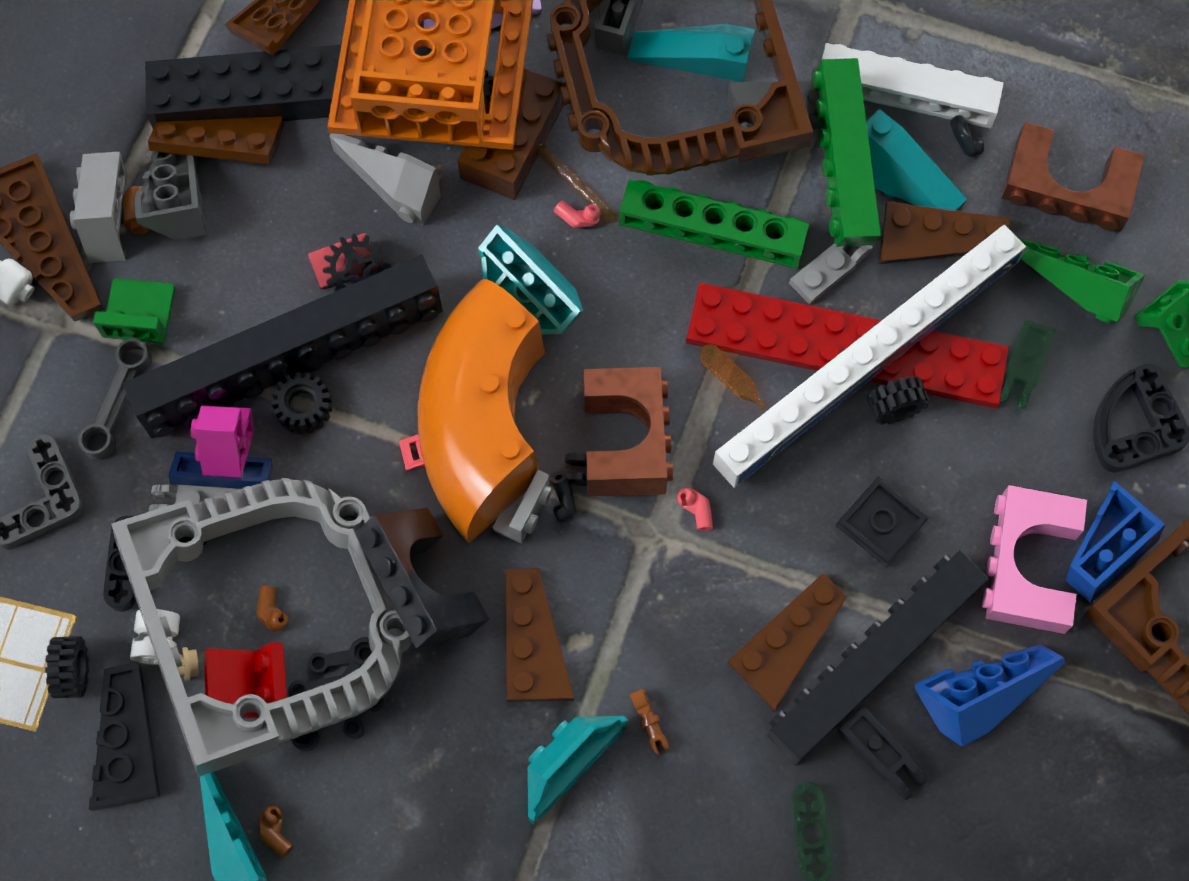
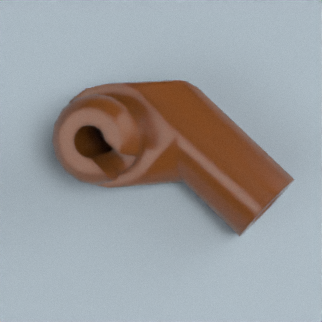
M260 586L256 612L257 618L269 630L280 632L288 625L289 621L285 612L282 613L274 605L276 588Z

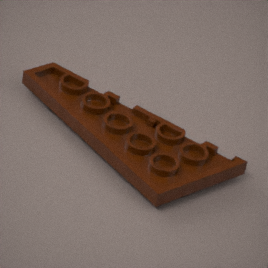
M254 0L225 25L231 34L273 56L320 0Z
M33 154L1 167L0 244L20 265L32 273L33 279L74 322L94 314L95 311L104 310L38 154Z

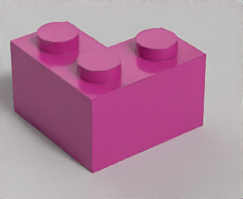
M201 406L198 418L192 420L191 437L196 439L197 442L195 459L201 463L203 475L242 478L254 434L251 408Z

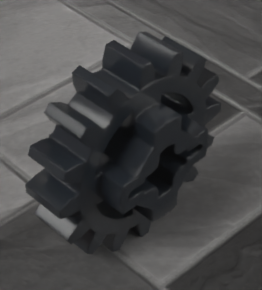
M352 233L351 241L347 242L346 239L340 237L341 246L337 247L333 244L329 246L334 253L332 256L324 255V259L330 263V266L324 267L322 270L323 273L331 274L326 283L327 285L336 284L337 286L333 291L335 292L347 287L342 282L348 280L359 282L368 278L371 269L378 265L377 273H380L384 269L391 268V263L383 262V259L388 255L387 251H377L381 244L380 242L375 241L370 245L368 235H364L362 241H358L357 235ZM353 247L366 248L372 253L362 256L356 254ZM343 253L345 257L343 267L336 271L337 260ZM357 260L360 264L365 262V266L361 268V275H357L355 272L349 273V270L353 267L352 261Z

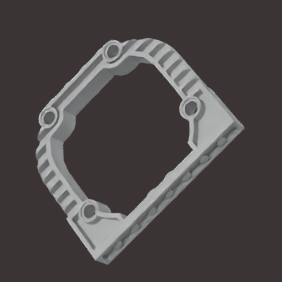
M281 478L280 480H266L254 486L242 487L241 490L226 492L222 496L210 497L193 505L191 499L111 523L118 550L198 777L279 748V743L298 738L309 732H314L323 727L358 716L372 708L391 688L400 668L402 653L410 647L412 640L355 535V532L372 518L369 517L366 507L361 500L355 497L340 498L329 488L326 490L308 480L300 481ZM295 516L319 522L329 542L339 548L348 549L374 613L370 619L368 635L372 651L371 655L359 669L339 680L266 704L264 699L253 694L242 696L235 704L218 701L203 693L187 697L177 667L183 666L180 654L176 646L171 648L169 646L167 637L172 636L166 616L159 618L150 590L162 586L165 577L178 560L188 562L198 558L202 553L203 542L272 519ZM353 516L356 519L354 521H345L342 518ZM182 537L193 538L191 541L186 543L178 541ZM393 628L401 629L404 632V634L400 636H393L388 631ZM249 712L257 713L260 716L253 722H247L242 719Z

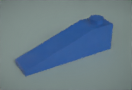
M1037 645L1004 654L1002 661L992 664H984L981 660L971 663L972 669L955 673L952 668L941 671L915 684V690L939 731L963 747L995 728L1065 663L1063 656L1049 648Z

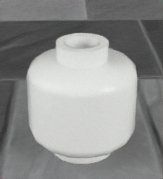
M13 259L0 260V300L8 305H13L19 300L23 303L26 302L35 289L31 285L33 282L32 273Z

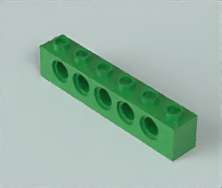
M628 180L619 210L620 226L798 269L809 223L803 222L797 217L773 215L768 210H753L742 207L736 202L724 203L713 200L711 197L703 194L692 195L683 193L678 188H663L655 186L646 180ZM651 204L659 205L661 208L653 210L647 206ZM684 211L688 212L690 216L682 217L677 213ZM717 219L721 223L711 224L707 220ZM746 226L750 229V231L743 232L740 231L738 227ZM774 233L781 238L772 239L768 237V234Z

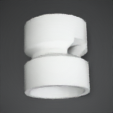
M156 609L159 618L166 616L172 636L167 637L170 648L177 647L172 638L178 635L180 615ZM138 610L134 624V631L138 634V637L132 640L130 659L143 664L159 665L140 610Z

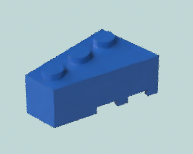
M1114 481L1070 565L1065 581L1091 603L1159 541L1165 524Z

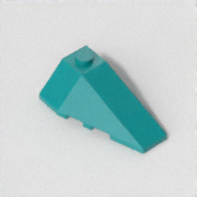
M717 24L634 32L627 60L744 82L755 29L731 24Z
M880 109L866 121L875 189L884 192L886 197L891 199L896 197L911 205L958 211L966 203L967 198L903 127Z
M215 772L200 776L211 872L215 881H268Z

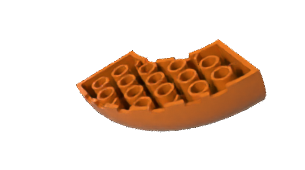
M488 279L479 281L463 297L437 335L426 361L418 400V436L421 455L429 482L449 520L468 543L472 542L503 511L528 490L537 470H539L534 450L524 440L515 424V411L520 385L523 384L536 362L545 354L540 324L512 295Z

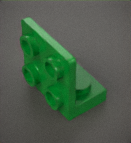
M114 278L106 312L95 311L93 324L103 338L122 340L134 338L144 342L165 343L175 286L172 283Z
M1177 280L1136 313L1134 318L1138 326L1159 328L1179 367L1187 368L1189 366V281Z

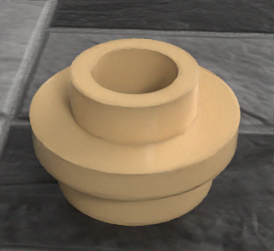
M182 647L180 658L183 666L177 667L179 675H184L185 681H190V677L199 676L196 649L188 650L187 647Z

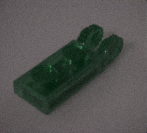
M1024 319L1004 375L1006 379L1001 390V401L1006 402L1012 391L1011 387L1015 381L1025 385L1018 398L1017 406L1025 409L1032 389L1038 382L1055 329Z

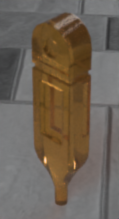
M712 344L702 347L699 357L701 363L708 370H711V373L739 399L756 403L762 410L766 407L758 396L754 382L724 355L718 347Z

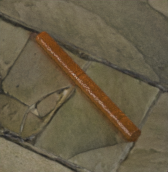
M542 143L538 155L589 205L594 204L598 206L601 211L600 216L608 224L614 220L617 214Z

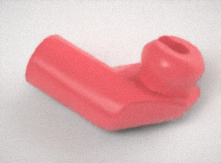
M564 200L560 201L554 209V213L573 228L592 227L598 223L601 214L599 207L594 204L586 206L584 210L576 211Z
M681 489L677 494V502L684 509L695 515L697 531L706 532L712 530L713 522L708 498L694 489Z

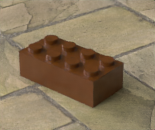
M524 68L514 149L465 146L458 159L460 178L516 200L564 106L560 87L565 86V84ZM491 98L485 108L486 114H489Z

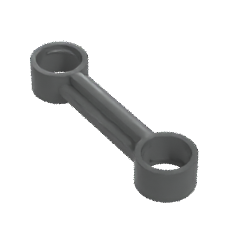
M127 339L118 345L115 356L120 365L94 424L86 426L79 434V446L93 460L106 459L115 449L116 442L111 433L127 398L122 383L145 372L151 365V354L146 345L139 339ZM132 349H142L144 351V356L138 363L127 365L123 362L124 356L128 351ZM97 433L106 434L107 442L103 448L97 451L88 450L87 442L91 436Z

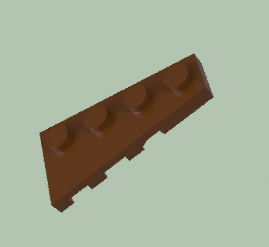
M283 116L156 122L148 140L149 150L270 164L284 127Z
M887 202L884 212L879 264L900 260L913 261L928 257L941 258L956 254L966 255L1004 224L1009 229L1010 218Z
M539 568L506 569L507 702L574 701L573 691Z
M824 573L821 574L734 654L727 664L774 712L847 596Z

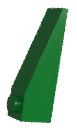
M1019 238L1026 246L1020 259L1084 309L1095 313V317L1104 322H1118L1125 316L1145 277V274L1112 262L1105 261L1104 265L1092 264L1085 255L1077 253L1076 255L1067 254L1062 256L1060 255L1061 251L1056 247Z

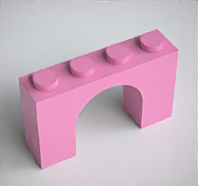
M1008 485L1002 495L997 496L994 514L999 515L998 526H993L990 544L995 545L994 557H989L986 569V576L991 577L990 588H985L982 599V607L987 608L986 619L1065 634L1073 626L1077 594L1039 587L1027 581L1016 567L1014 546L1019 538L1029 534H1045L1076 540L1084 531L1087 500Z

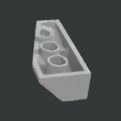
M330 134L329 137L333 151L401 219L408 223L416 222L422 226L424 225L441 198L435 167L400 152L395 157L388 154L385 147L377 145L375 150L368 148L362 140L343 134Z

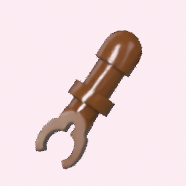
M640 689L631 693L632 702L642 719L640 722L641 728H646L653 751L661 755L657 742L661 741L667 752L669 744L665 734H662L658 725L660 718L658 715H654L645 690Z

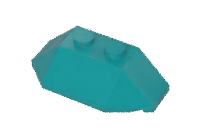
M497 224L478 247L482 262L483 279L496 283L524 306L539 321L542 335L564 334L583 312L576 289L533 245L505 227Z
M625 716L575 717L570 723L565 720L552 733L555 739L546 748L541 745L532 753L528 759L531 764L527 767L528 818L534 826L624 732L629 722Z

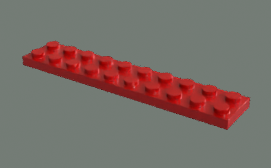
M699 282L686 344L818 371L882 320ZM931 331L868 382L887 385L889 381H898V378L904 377L906 379L908 376H918L922 379L925 390L929 395L997 409L1000 402L1009 347Z

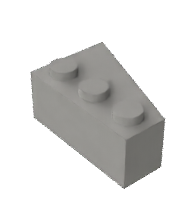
M120 152L83 154L81 167H77L76 171L78 188L73 191L75 210L70 212L72 229H77L89 263L126 261V251L123 249L120 235L126 234V228L123 224H120L123 209L122 198L127 189V173Z

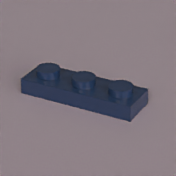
M175 452L168 477L170 484L242 489V487L260 484L262 481H270L273 463L272 458L247 457L242 478L210 476L202 474L201 463L196 461L195 453Z

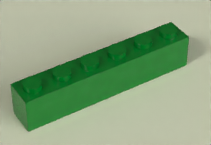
M858 58L822 59L816 70L812 72L811 81L813 89H817L818 97L815 103L816 118L820 119L821 122L819 145L821 148H824L825 159L822 162L823 176L827 177L828 180L826 204L828 207H831L832 218L829 223L830 235L835 237L836 247L872 245L881 234Z

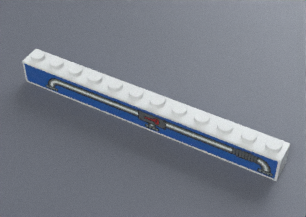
M1005 224L715 451L713 465L735 488L1016 265L1026 246Z

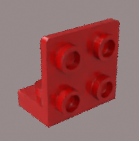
M270 642L256 651L208 648L203 652L205 695L229 704H235L239 698L249 694L261 697L266 704L287 698L283 643ZM249 712L242 718L258 719L260 716L257 713Z

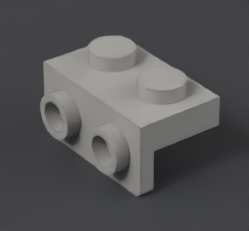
M537 470L528 490L498 516L493 526L495 532L522 544L526 534H531L539 518L537 513L541 505L545 506L552 494L553 488L550 487L549 474Z

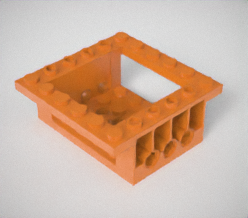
M349 0L327 126L329 133L513 150L533 0ZM493 13L503 14L490 109L489 114H486L483 83ZM426 19L436 22L432 28L428 29L419 26ZM423 46L432 49L430 54L426 56H419L415 53L419 47Z

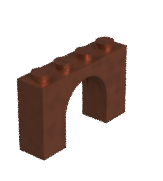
M1024 122L1016 142L1001 198L1009 200L1015 205H1027L1038 208L1047 214L1055 213L1069 217L1075 222H1087L1098 225L1107 231L1116 230L1121 232L1130 217L1145 155L1114 147L1106 161L1101 185L1089 191H1071L1060 186L1051 177L1047 167V157L1054 130Z
M661 367L584 369L585 413L630 414L641 420L649 431L647 437L639 445L631 449L586 452L588 497L666 494L667 482L673 481V463L666 462V453H671V434H665L664 426L670 425L669 406H663V399H668L667 379L661 380Z

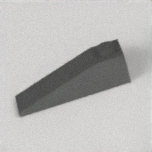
M153 151L149 171H145L142 177L144 183L141 191H137L134 197L137 224L174 240L207 235L196 157Z

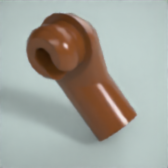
M271 805L266 807L260 815L259 838L283 859L290 853L294 845L281 835V809Z

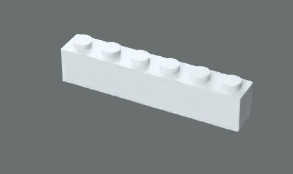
M826 43L822 59L858 58L863 100L950 120L957 115H961L968 124L990 129L998 112L1003 82L995 81L989 77L967 75L958 70L940 69L931 64L909 62L900 57L891 58L878 55L872 51L847 48L842 44L833 45Z

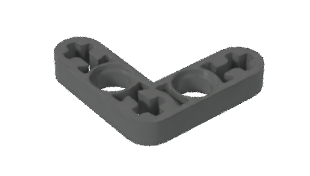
M41 434L31 439L27 448L28 455L46 497L0 517V548L9 550L76 520L83 513V500L61 448L49 435ZM46 444L48 447L47 453L53 462L47 463L40 454V447ZM56 470L63 471L64 478L58 485L48 484L47 479L50 473ZM64 492L66 497L72 502L70 505L71 510L68 512L63 509L64 502L59 495L60 493ZM39 511L45 514V520L40 526H29V517L33 513ZM20 520L21 525L26 529L25 532L19 529L20 525L17 521ZM5 527L12 530L9 532L10 538L7 540L1 537L3 535L2 529Z

